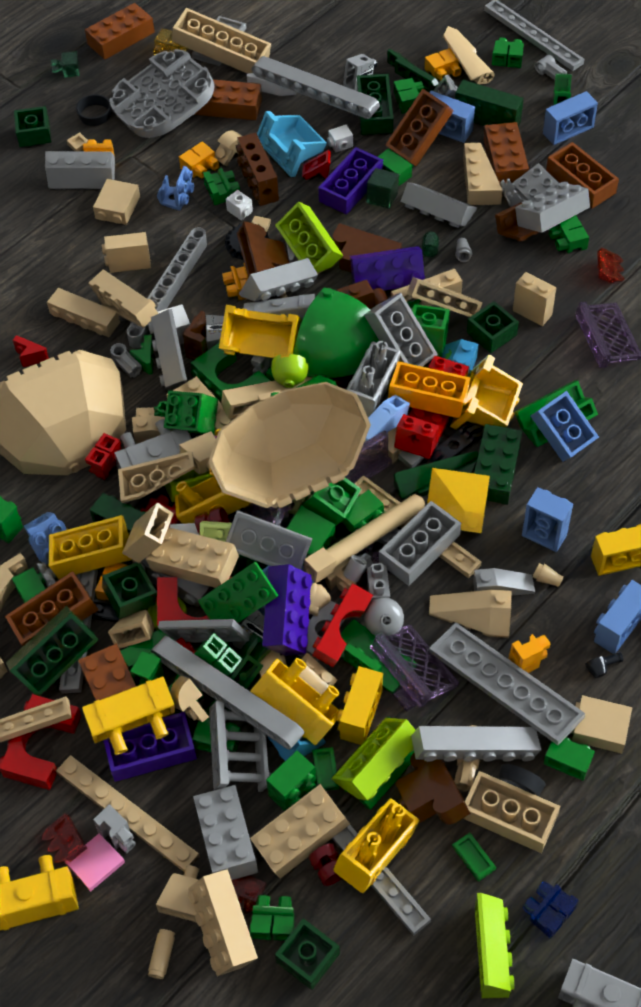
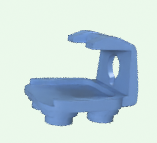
M183 166L176 187H170L168 175L165 176L162 186L157 193V199L160 204L175 210H181L185 204H188V194L193 193L194 183L191 182L193 172L187 166ZM174 194L175 200H171L169 198L170 195Z
M46 512L24 525V528L29 536V543L39 561L49 564V535L65 531L67 528L61 520L57 519L54 513Z

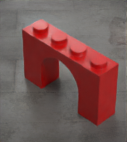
M157 577V626L159 621L210 620L207 615L197 618L191 617L182 611L177 597V577Z
M32 694L30 700L25 703L24 711L54 700ZM70 705L72 718L44 728H54L74 734L82 716L79 707ZM38 730L9 739L6 754L0 759V772L3 777L50 790L57 775L55 763L33 757L26 752V744L29 738Z

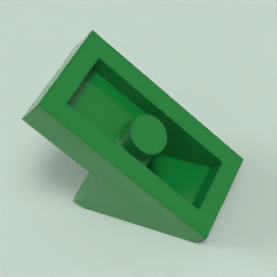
M144 335V343H141L140 350H130V354L142 365V370L148 374H153L154 349L152 335Z

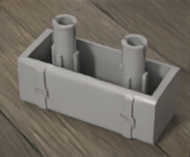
M315 294L244 303V309L276 315L285 314L287 317L288 314H294L303 320L306 311L315 299Z
M383 341L371 342L346 389L357 394L367 417L379 407L381 400L389 389L397 362L400 360L401 352L388 347L386 342L382 345Z
M165 419L155 423L160 435L141 443L135 444L131 432L124 433L120 438L125 449L114 452L117 468L121 469L180 454L179 444L191 440V437L187 430L175 429L171 431L164 428Z
M572 959L558 998L572 1004L573 1007H641V988L600 971L590 964H584Z

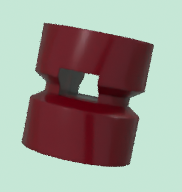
M222 506L210 510L209 514L205 512L197 515L194 519L199 535L201 521L230 523L228 514Z
M333 844L323 845L310 854L308 857L314 870H319L317 875L323 886L333 885L343 879L334 872L339 854Z

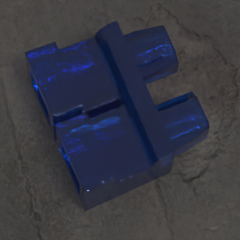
M543 881L537 888L536 893L544 900L539 903L530 897L525 902L523 908L531 916L530 921L552 939L577 908L579 900L573 895L569 896L562 891L558 884L553 887Z

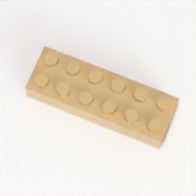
M188 8L184 10L173 27L172 42L248 74L253 73L252 66L262 56L269 58L271 43Z

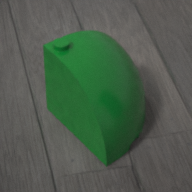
M325 287L315 297L302 320L293 354L300 355L306 359V363H308L307 377L314 378L315 375H326V378H337L355 374L371 342L377 343L379 341L364 316L370 311L366 305L348 294Z

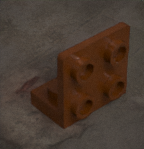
M520 202L496 214L495 218L498 234L516 239L517 241H524L527 237L536 235L539 232L517 225L515 207L522 204Z
M202 310L193 318L190 326L185 328L182 334L186 357L195 360L207 351L205 341L206 317L205 312Z

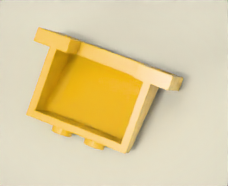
M491 355L486 356L471 370L468 394L461 418L453 417L450 427L457 430L466 421L482 426L489 424L507 427L515 414L513 410L520 400L518 396L523 383L493 366L495 358Z

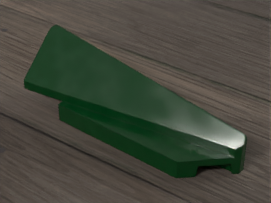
M391 49L387 50V63L395 67V73L405 79L412 78L414 83L422 81L424 90L429 93L439 84L435 77L419 69L400 53Z
M473 451L396 472L394 474V487L401 500L414 493L421 497L429 494L432 468L473 473L478 459V452Z
M255 632L251 634L249 641L245 643L238 654L242 661L232 674L228 675L229 678L245 689L249 687L264 666L260 662L272 651L262 647L263 638ZM209 697L202 707L208 716L209 708L216 701L212 697Z

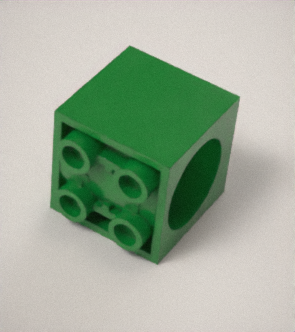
M414 304L413 314L437 352V356L442 357L447 341L450 309Z
M168 390L164 428L169 430H187L189 434L200 435L211 431L214 435L219 399L203 393Z
M347 478L335 484L331 482L328 484V487L315 493L314 491L310 492L311 495L303 499L299 508L303 506L337 526L346 518L362 490Z
M303 506L299 508L286 528L312 538L306 558L323 547L325 550L328 549L335 539V524Z

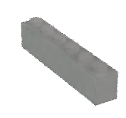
M419 726L411 735L415 758L424 759L427 762L436 759H444L447 762L456 759H464L467 762L475 759H483L484 761H493L495 759H503V761H512L514 759L531 761L541 751L537 730L533 727Z

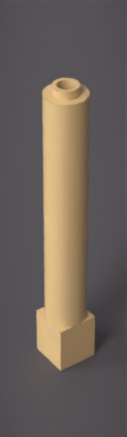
M413 494L328 549L321 548L305 558L303 571L311 574V579L318 583L332 574L335 567L351 558V556L415 517L425 507L424 499Z

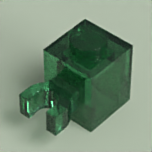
M77 51L61 53V60L51 59L53 73L63 70L64 78L80 76Z

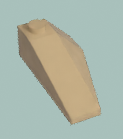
M189 451L118 469L121 502L140 499L195 469L193 452Z
M482 590L430 596L429 615L450 623L461 624L469 630L472 628L488 637L509 638L511 591Z

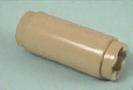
M166 929L159 930L148 969V976L164 979L175 940L174 932Z

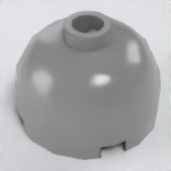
M388 597L373 599L368 604L363 615L365 627L371 634L382 638L394 636L400 631L404 622L402 608L396 601Z

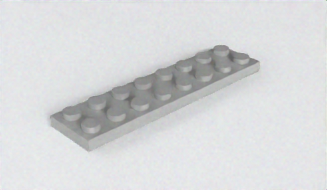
M458 623L452 625L429 648V653L556 745H559L585 718L583 711Z

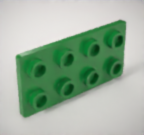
M254 562L199 599L198 602L210 620L234 619L238 623L278 597V594L258 563Z
M352 620L340 633L342 639L347 644L340 658L356 669L360 666L383 673V688L392 694L395 693L417 667V662L382 638L371 634L366 627L356 620Z

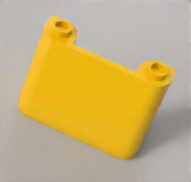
M226 305L219 349L224 350L223 354L233 356L235 353L267 358H274L278 355H281V358L289 357V354H293L302 319L294 314H288L287 317L285 314L276 315L249 311L244 308L239 309L236 306Z

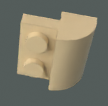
M306 653L301 660L305 662L307 667L301 672L299 677L322 695L329 685L333 686L336 683L337 679L310 654Z
M180 676L173 683L170 691L175 708L183 712L185 711V714L194 721L204 722L209 716L196 701L202 696V693L190 678Z

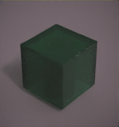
M375 168L367 182L366 203L390 209L398 195L399 174Z

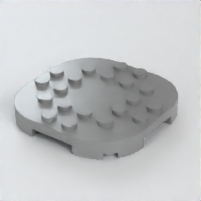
M175 49L174 52L163 51L149 58L151 63L129 81L123 78L112 90L113 97L110 98V105L117 118L136 135L145 138L164 135L194 115L212 97L214 81L208 69L200 66L184 50Z

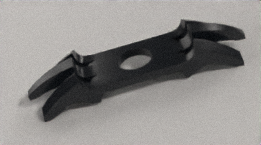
M471 424L461 426L455 434L434 449L430 460L424 458L423 461L426 463L429 460L427 463L429 464L436 462L440 458L443 460L456 456L467 446H471L476 440L483 437L482 433L473 434L481 426H472ZM450 442H457L459 447L451 449L448 445Z

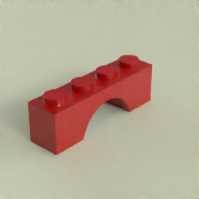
M353 583L349 589L344 588L339 597L342 599L340 605L335 604L330 613L333 615L331 621L327 620L321 629L324 632L321 638L317 637L312 646L315 649L312 656L331 667L335 666L347 645L340 634V622L350 617L360 618L371 601L373 594Z

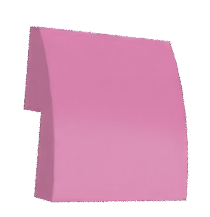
M100 834L96 835L65 861L69 869L83 882L90 892L125 863L121 855Z

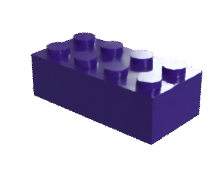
M355 147L318 187L319 202L347 215L383 175V159Z
M419 246L350 256L353 284L367 280L373 290L377 288L390 290L410 285L413 277L421 280L425 279L422 249Z
M290 564L268 567V580L277 592L278 597L265 605L262 647L285 656L306 654L309 607L311 604V574Z
M185 711L162 718L168 735L161 739L155 738L150 723L122 733L125 745L128 748V751L122 754L115 755L110 739H105V749L114 782L197 759Z

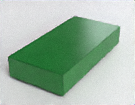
M333 747L312 750L314 766L316 767L317 786L321 784L325 791L339 789V785L331 779L337 772Z
M470 832L452 844V848L478 882L496 870L494 863Z

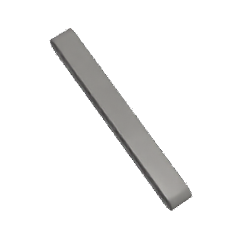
M262 56L252 66L253 74L261 79L365 119H370L380 107L378 100L374 97Z
M197 227L191 230L147 299H151L155 303L157 312L168 308L207 247L206 232L203 228ZM131 322L127 329L129 345L132 348H140L141 343H144V335H150L149 325L147 324L142 328Z
M164 636L151 650V653L159 656L162 664L178 675L190 678L197 688L216 701L224 702L226 708L284 748L290 750L304 735V730L296 722L170 637Z

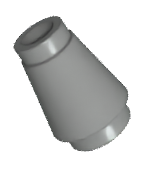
M465 238L457 240L455 256L460 262H467L472 256V250Z

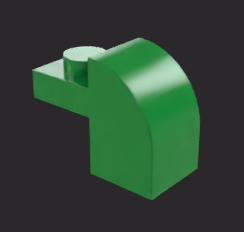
M555 73L553 106L571 98L572 74Z

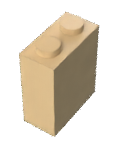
M107 179L93 206L95 219L127 225L140 198L138 185Z
M146 232L104 237L105 244H102L103 255L106 254L104 256L105 266H109L110 273L151 268Z
M525 272L516 282L513 311L544 326L553 313L556 287Z
M156 503L134 523L122 554L138 563L144 560L162 545L174 513Z
M582 695L581 702H576L575 706L585 713V718L572 730V741L622 754L626 743L632 707Z

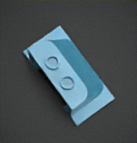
M265 111L257 132L263 148L290 177L296 176L302 162L322 153L327 144L300 115L275 116L271 111Z

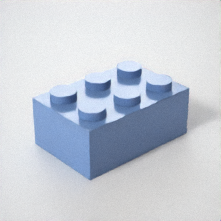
M430 91V94L454 110L439 134L465 143L473 132L475 106Z
M586 91L547 108L543 134L555 145L594 128L598 102Z
M567 391L531 415V418L562 462L571 458L599 438Z
M537 487L526 506L522 536L557 552L568 533L573 503L552 494L548 490Z
M633 580L628 585H623L618 593L620 596L617 600L613 599L610 602L607 613H602L596 622L598 625L594 630L596 634L594 642L614 655L641 621V585Z

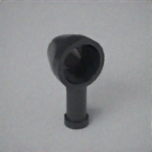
M618 652L608 657L600 656L586 662L585 665L594 678H599L607 674V665L617 662L621 663L624 658L622 653Z

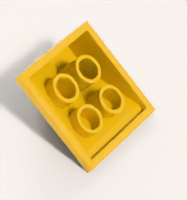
M432 468L427 504L430 501L434 502L461 522V531L482 533L490 476Z

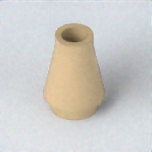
M539 563L533 574V578L537 579L536 581L557 587L560 586L563 580V576L559 575L545 563L544 565Z

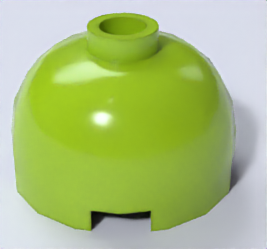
M289 354V357L281 358V355L273 358L271 363L272 376L277 383L285 388H293L303 383L307 377L308 363L300 355Z

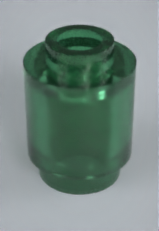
M427 232L422 238L421 249L424 256L434 257L438 254L439 237L434 232Z

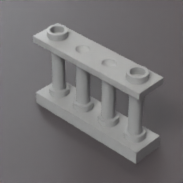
M215 701L209 708L214 790L225 788L230 781L258 782V792H263L267 788L266 779L271 775L268 770L266 734L255 727L254 733L228 732L225 728L226 720H245L234 712L224 709V702ZM227 740L255 741V753L229 752L226 742ZM228 761L256 762L257 774L231 773L228 770Z

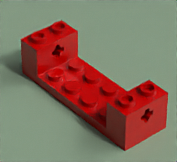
M435 355L428 367L466 377L469 366ZM412 408L409 416L403 414L397 425L394 448L430 459L451 416Z

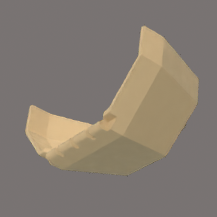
M82 350L75 351L73 354L67 351L57 355L58 360L52 357L40 362L41 367L39 368L35 364L23 369L22 375L18 371L6 376L8 380L0 382V454L23 474L69 475L91 466L86 464L85 458L95 447L103 433L120 439V436L126 431L123 386L120 372L112 359Z
M328 382L287 389L251 405L219 430L209 464L223 493L265 508H282L291 504L294 499L298 501L311 495L310 492L312 491L315 493L328 487V484L331 482L335 484L344 480L349 471L354 469L371 424L356 393Z

